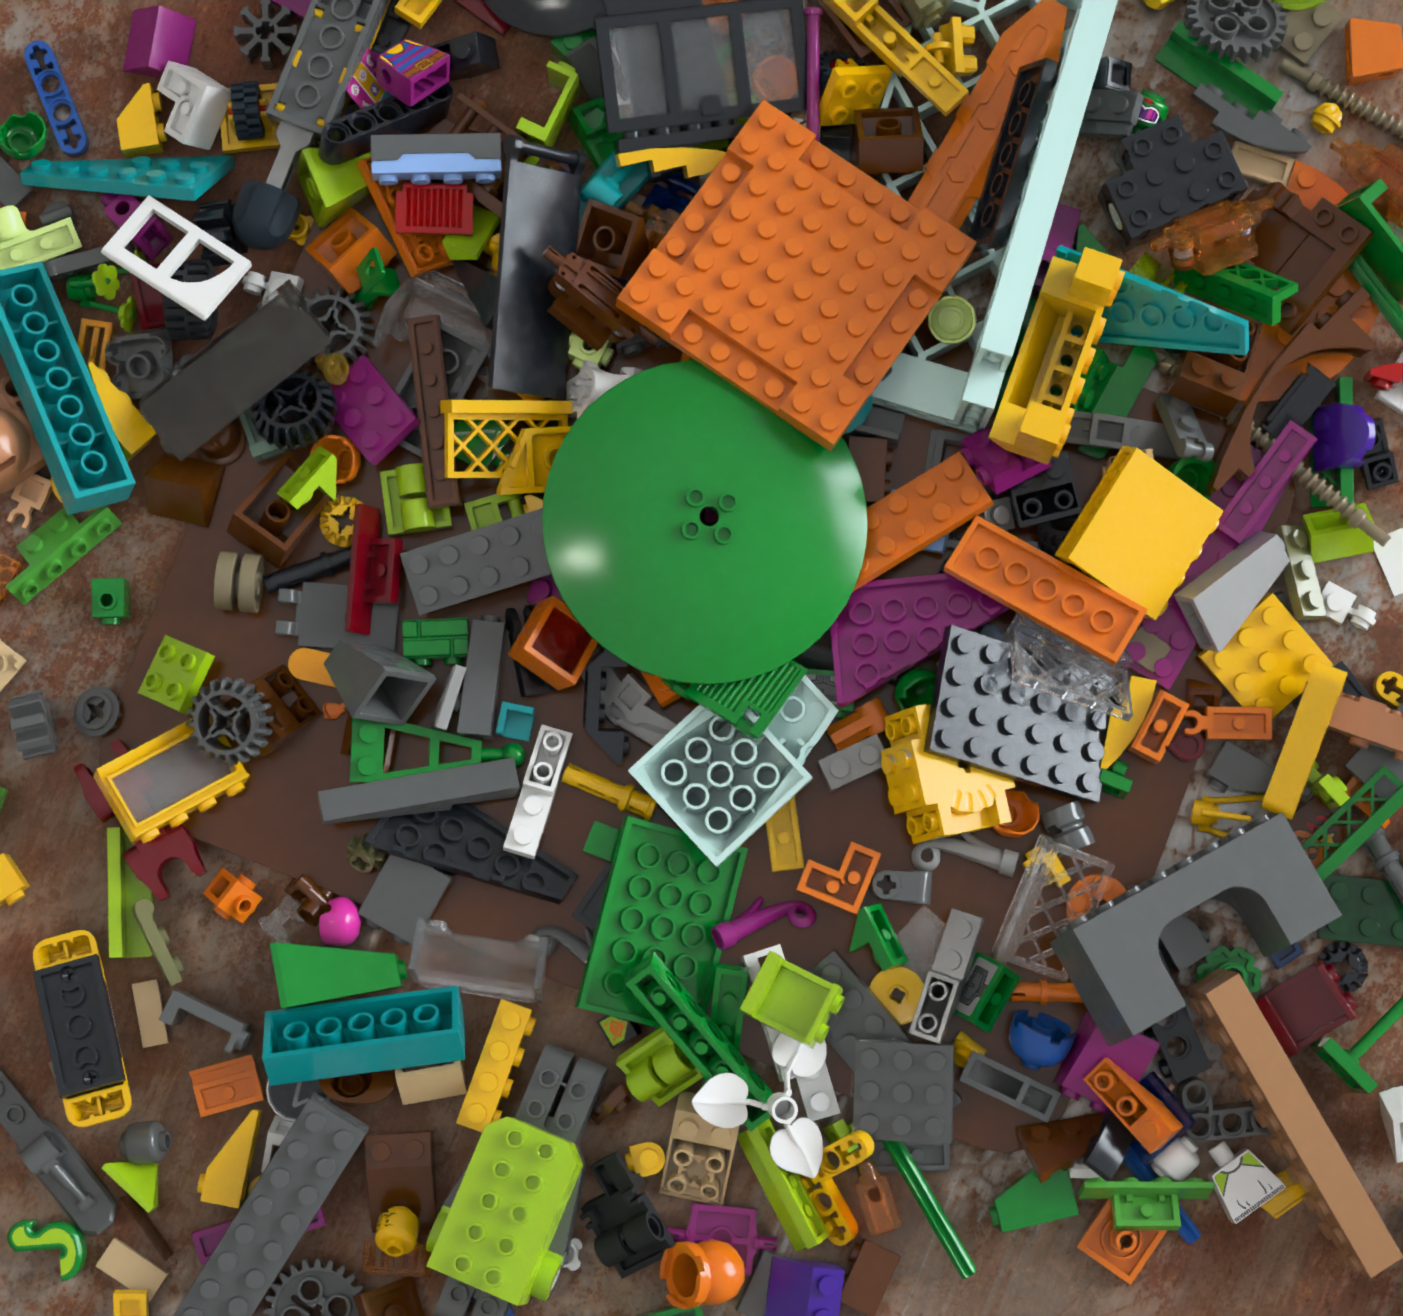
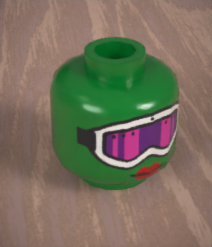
M1142 90L1141 94L1144 98L1137 124L1133 126L1131 134H1135L1166 119L1169 108L1164 103L1166 100L1164 97L1149 90Z

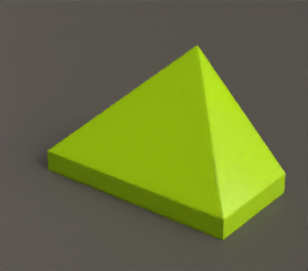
M112 1161L104 1164L102 1169L148 1213L155 1211L159 1206L158 1163L134 1165L129 1161Z

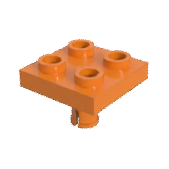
M1107 1199L1076 1244V1247L1131 1285L1167 1230H1114L1111 1199Z

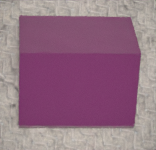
M160 5L134 10L123 72L161 78L168 61L188 66L196 20Z

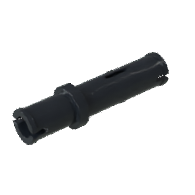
M352 544L330 553L326 551L320 552L319 557L264 574L263 580L269 595L279 591V588L285 589L325 574L329 577L334 575V571L349 567Z

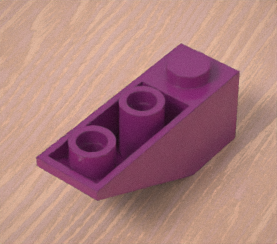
M1060 203L1057 204L1032 294H1040L1052 257H1056V249L1060 245L1072 248L1082 210Z

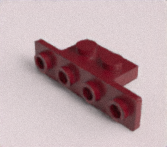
M356 504L353 518L352 548L350 551L351 560L345 613V631L368 636L370 635L372 604H398L401 572L400 553H402L403 540L398 538H378L380 509L365 504Z

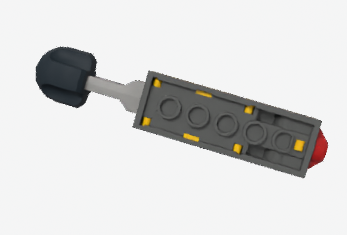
M311 0L266 111L272 126L278 128L276 134L281 147L266 183L254 180L244 182L233 209L232 225L234 232L239 240L250 248L258 250L274 249L284 243L293 232L302 210V204L297 197L287 193V190L297 168L301 151L305 148H315L316 143L320 144L324 125L345 115L352 98L346 89L367 49H372L391 0Z

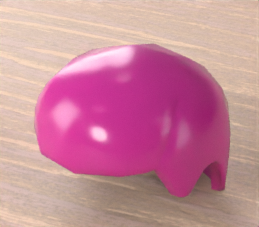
M338 897L328 901L327 905L331 906V910L322 914L319 919V933L323 944L326 947H341L351 944L359 936L362 916L358 914L359 908L348 897Z

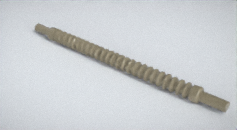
M1287 58L1282 62L1279 69L1304 82L1307 89L1312 92L1320 91L1319 95H1327L1328 101L1331 99L1336 100L1335 104H1343L1344 110L1350 108L1351 114L1357 112L1359 113V118L1363 116L1367 118V123L1373 121L1375 122V127L1379 125L1383 127V132L1389 130L1391 131V136L1396 134L1399 141L1403 139L1402 119L1395 120L1394 114L1387 116L1386 110L1379 111L1378 105L1371 107L1370 101L1365 103L1362 101V96L1359 98L1354 97V92L1348 94L1346 87L1343 89L1339 88V83L1332 85L1331 79L1324 80V75L1317 71L1312 73Z
M1148 347L1157 356L1156 363L1159 365V370L1165 375L1170 374L1172 379L1178 359L1172 354L1167 356L1157 347ZM1232 410L1226 418L1220 416V420L1226 419L1227 426H1230L1240 410ZM1252 421L1250 443L1255 442V448H1262V454L1265 455L1276 439H1269V433L1263 434L1261 432L1262 427L1255 428V422ZM1303 461L1299 464L1291 478L1298 477L1297 482L1299 484L1304 482L1306 484L1305 489L1311 488L1313 490L1312 495L1319 494V500H1326L1327 507L1332 505L1334 507L1333 512H1341L1340 517L1348 518L1347 523L1353 528L1359 527L1382 547L1388 543L1391 537L1366 517L1367 513L1362 508L1356 509L1354 502L1348 503L1347 496L1340 497L1339 490L1335 492L1332 490L1333 485L1327 486L1325 484L1326 479H1318L1319 474H1312V468L1308 467L1306 469Z

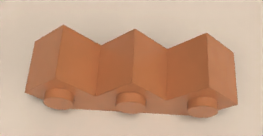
M1341 691L1327 730L1339 732L1349 737V744L1362 749H1368L1369 745L1382 747L1394 753L1393 759L1403 763V713L1388 708L1386 704L1363 696L1355 697Z

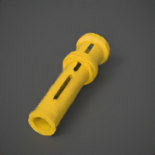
M572 763L568 764L561 782L616 804L619 811H630L644 817L645 821H651L658 806V803L650 795L636 790L635 785L626 784V786L617 784Z

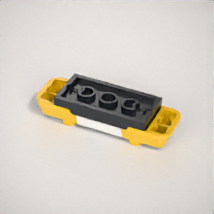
M76 930L44 939L35 946L33 951L35 966L33 975L59 1097L63 1099L68 1121L74 1126L85 1128L119 1119L130 1110L132 1105L131 1094L96 938L89 931Z

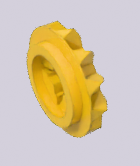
M339 496L335 501H328L326 507L320 513V529L324 537L336 546L347 547L352 544L353 525H346L344 530L342 529L341 534H339L340 523L333 516L343 517L348 512V509H350L349 518L353 521L355 505L363 504L355 497Z

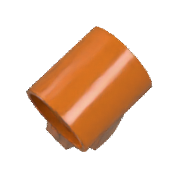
M880 697L854 710L855 713L833 723L826 729L837 752L885 731L886 722L884 717L889 716V713Z

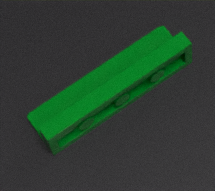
M1179 21L1169 39L1155 57L1157 63L1195 89L1200 83L1204 86H1207L1208 83L1216 86L1224 93L1221 98L1231 105L1235 101L1244 106L1250 112L1247 116L1251 119L1259 110L1266 112L1267 109L1273 110L1284 92L1236 59L1234 63H1231L1228 55L1218 59V52L1215 50L1207 54L1208 46L1206 44L1197 46L1199 37H1189L1191 29L1185 28V24Z

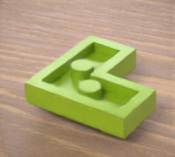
M1315 761L1306 787L1310 788L1311 792L1317 795L1329 810L1341 807L1350 798L1345 793L1347 790L1346 785L1336 775L1332 777L1329 774L1321 775L1317 771L1319 765Z

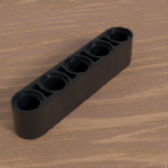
M446 83L411 107L395 96H392L327 123L322 129L318 156L327 164L339 165L370 152L371 135L413 134L441 122L448 116L453 88L449 83Z

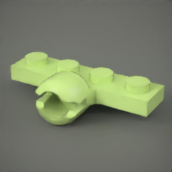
M10 205L0 208V270L40 261L44 262L82 247L71 217L37 230L29 231L25 227L17 207Z

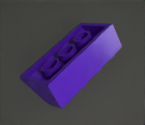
M772 1256L764 1316H839L845 1270L832 1262Z

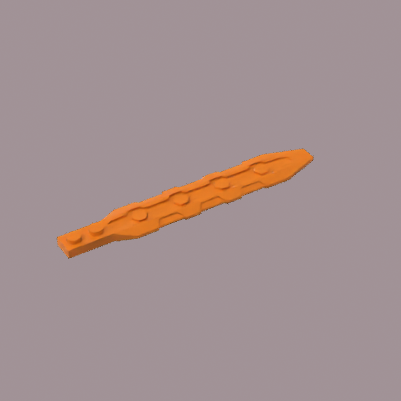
M1042 0L1002 33L986 61L987 66L971 94L960 105L955 114L956 119L940 147L934 150L925 165V173L909 198V203L920 210L924 206L958 230L961 228L974 203L980 199L1019 67L1044 58H1049L1059 63L1068 7L1055 0Z

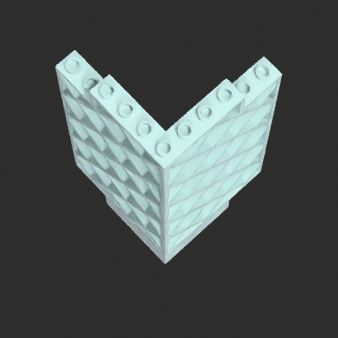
M954 0L947 11L970 17L971 19L961 24L975 27V32L980 30L990 49L993 50L1000 36L992 23L1026 5L1031 10L1042 0H1006L986 11L984 10L986 0H980L979 2L973 0ZM1055 0L1068 7V9L1076 11L1071 28L1063 33L1059 57L1061 65L1050 100L1046 101L1048 104L1047 114L1040 122L1037 131L1040 136L1030 164L1029 174L1019 191L1021 200L1012 225L1010 237L1006 246L997 251H994V249L980 251L984 258L961 269L942 294L943 297L955 296L956 294L952 287L990 268L996 279V284L985 318L976 324V328L970 338L960 344H945L941 342L923 351L914 334L907 344L913 356L904 353L898 356L891 366V374L881 381L874 390L872 404L971 434L986 428L994 411L1005 371L1014 353L1118 0ZM912 24L905 28L910 35L913 28ZM923 26L918 29L925 41L920 45L925 48V45L933 42V33L935 32L932 27L925 29ZM892 70L893 73L888 83L881 109L889 107L892 95L899 108L914 107L902 87L898 75ZM982 74L965 83L962 82L960 77L957 80L969 90L970 95ZM928 101L918 106L924 136V152L927 158L930 159L937 147L925 128L922 119L939 110ZM923 165V171L904 175L892 181L888 173H883L876 176L879 183L900 196L899 192L920 181L925 173V165ZM980 199L976 200L964 221L969 232ZM967 341L974 352L973 361L968 372L931 362V360Z

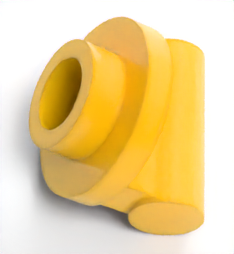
M962 1030L952 1042L954 1043V1063L962 1068H965L972 1051L983 1056L987 1052L984 1047Z

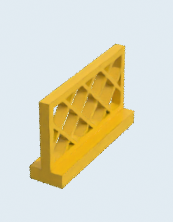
M440 400V413H444L445 478H501L503 475L502 471L506 468L510 455L506 457L496 447L501 439L507 434L516 443L518 437L511 429L519 420H524L530 428H542L549 420H558V427L568 426V414H572V401ZM454 420H464L472 429L462 441L454 434ZM472 420L481 421L476 425ZM489 420H494L502 429L492 441L481 431V428ZM502 420L511 421L506 425ZM532 420L541 421L536 425ZM476 434L487 445L477 458L466 447V444ZM462 450L472 463L464 472H454V457ZM491 450L502 461L494 472H490L481 463ZM476 466L481 470V472L472 471Z

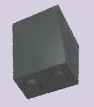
M342 640L338 641L323 663L352 718L404 726L436 681L434 674L391 649Z

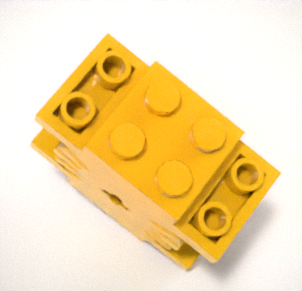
M931 705L913 706L884 717L886 722L885 733L891 744L890 748L881 750V767L886 774L889 787L888 798L895 814L906 812L907 830L912 837L913 844L980 831L1012 822L1005 790L1015 788L1014 780L923 752Z

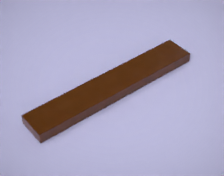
M439 314L407 318L417 415L421 421L419 432L428 509L462 506L459 478H445L444 413H440V400H450L441 318ZM456 456L454 457V472H458Z

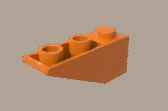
M1105 1057L1083 1079L1150 1154L1161 1149L1184 1127L1162 1101L1108 1057Z

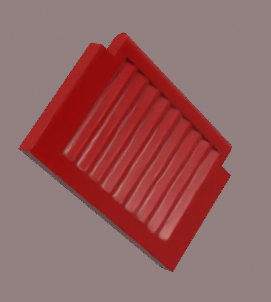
M403 182V190L396 191L395 234L473 236V193H467V184L429 183L415 185L411 182Z

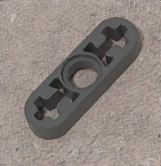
M130 241L125 249L134 254L133 243ZM104 246L43 263L50 281L98 270L99 264L105 263L107 266L118 264L101 254Z

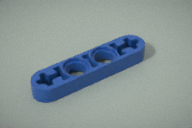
M33 41L25 48L24 57L57 142L63 152L69 157H80L88 150L89 140L56 56L50 46L44 41ZM37 50H41L45 54L43 59L48 69L42 70L41 65L34 59ZM49 77H55L59 79L58 89L51 93L45 92L43 90V82ZM62 105L68 106L71 111L68 119L65 121L56 120L54 118L56 108ZM70 127L77 139L81 138V140L77 141L78 147L74 149L70 145H66L70 142V138L65 129Z

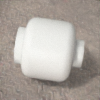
M1175 1135L1161 1149L1151 1153L1153 1160L1151 1167L1161 1178H1170L1171 1181L1182 1182L1200 1163L1196 1153L1199 1147L1189 1136L1184 1135L1181 1138Z

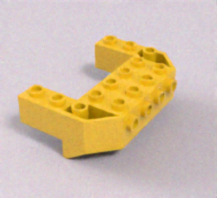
M1087 247L1084 248L1078 264L1055 256L1052 257L988 437L1004 450L1047 465L1052 456L1058 458L1069 434L1070 423L1075 409L1069 407L1070 403L1076 405L1078 397H1080L1086 380L1081 378L1080 375L1081 373L1086 375L1096 352V349L1092 348L1091 344L1097 345L1107 320L1101 317L1105 306L1111 308L1125 274L1124 271L1119 270L1122 259ZM1073 328L1080 329L1082 336H1073L1071 330ZM1067 357L1072 361V365L1069 367L1067 365L1063 366L1060 360ZM1058 387L1062 394L1056 397L1057 395L1050 393V389Z

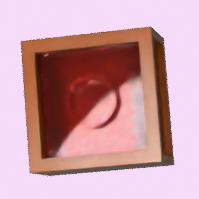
M551 596L536 603L510 649L508 656L557 690H562L576 684L598 643L576 621L566 604L555 596Z

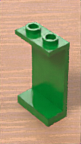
M1379 178L1350 192L1335 206L1373 232V238L1361 253L1399 301L1403 299V244L1371 204L1388 189L1383 180Z

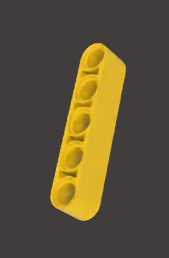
M1316 661L1261 805L1262 809L1277 815L1283 813L1285 818L1292 820L1348 672Z

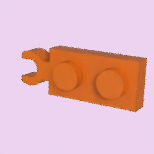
M1207 706L1205 708V716H1202L1197 711L1188 710L1183 717L1192 718L1196 724L1193 729L1186 728L1183 730V735L1194 736L1200 731H1205V740H1272V707Z

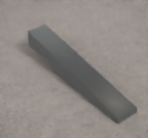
M513 757L318 791L317 798L323 825L450 810L453 804L515 798L520 785Z

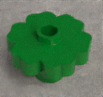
M1217 946L1211 950L1210 954L1204 957L1205 963L1198 964L1195 968L1196 976L1194 983L1220 968L1239 973L1250 993L1258 992L1261 989L1260 980L1262 972L1260 969L1252 967L1255 961L1254 956L1246 952L1242 947H1234L1229 950L1226 946Z

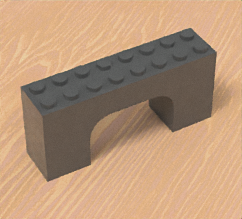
M1269 813L1264 814L1057 930L1060 937L1049 943L1109 1047L1140 1033L1186 1006L1184 999L1161 961L1158 942L1160 934L1167 923L1199 904L1209 900H1216L1234 908L1242 918L1264 957L1294 944L1342 916L1283 813L1273 818L1270 817Z

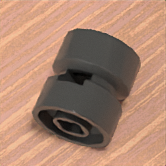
M1079 800L1040 815L1046 832L1053 834L1050 842L1057 857L1096 842L1090 826L1082 822L1086 816Z

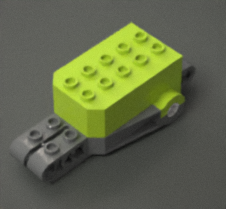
M548 1042L540 1056L515 1118L507 1116L485 1125L471 1161L443 1203L426 1243V1251L431 1253L426 1266L448 1276L433 1316H469L475 1299H477L471 1316H507L512 1304L516 1306L530 1304L533 1297L543 1302L549 1300L568 1256L587 1169V1163L579 1144L604 1087L609 1067L581 1056L567 1084L566 1081L571 1074L576 1053ZM564 1088H565L564 1094H563L562 1099H561V1101H560V1103H559V1106H558V1108H557V1111H556L554 1117H552L553 1112L556 1110L555 1107H556V1105H557V1103H558V1100H559V1098H560V1095H561L562 1091H563Z

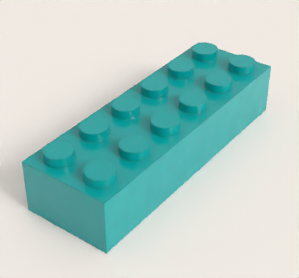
M458 985L265 1011L262 1060L270 1086L465 1060V1011Z

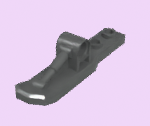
M0 1066V1123L13 1137L21 1160L54 1197L80 1233L101 1234L115 1222L118 1202L58 1126L39 1115Z

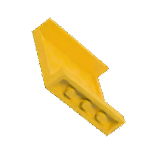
M1122 446L1055 553V556L1063 562L1075 565L1097 582L1148 609L1144 618L1156 620L1167 609L1168 600L1174 590L1183 583L1185 573L1190 564L1200 556L1202 545L1208 535L1213 533L1218 527L1219 518L1223 510L1140 449Z

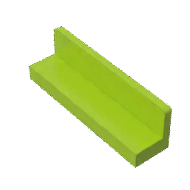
M121 827L107 828L109 958L152 957L153 954L133 915L132 908L141 899H148L153 903V893L136 877L123 856V853L135 844L131 843L126 832Z
M767 1119L754 1130L750 1131L747 1129L739 1133L737 1140L794 1250L797 1252L804 1248L808 1250L820 1244L830 1235L798 1173L786 1171L779 1167L772 1159L769 1147L770 1140L776 1131L770 1119Z

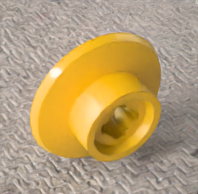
M904 967L880 971L873 978L869 988L900 1025L913 1021L924 983L916 973ZM895 988L905 992L902 1001L892 997Z

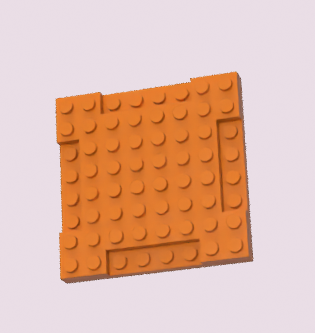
M763 99L729 145L725 156L657 248H653L616 300V307L831 452L972 254L977 242L924 206L921 210L816 141L815 133Z

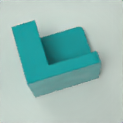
M502 701L496 728L497 736L530 742L536 710L532 707Z

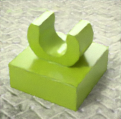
M842 1118L822 1128V1131L829 1143H832L853 1132V1122L846 1125ZM854 1144L847 1150L850 1153L853 1150L857 1149L859 1146L858 1144Z

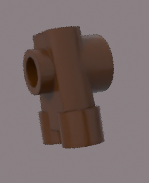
M304 873L298 878H294L284 890L290 897L301 903L297 913L305 922L317 926L320 916L331 910V906L327 905V902L334 899L333 894L324 887L320 886L317 888L314 882Z

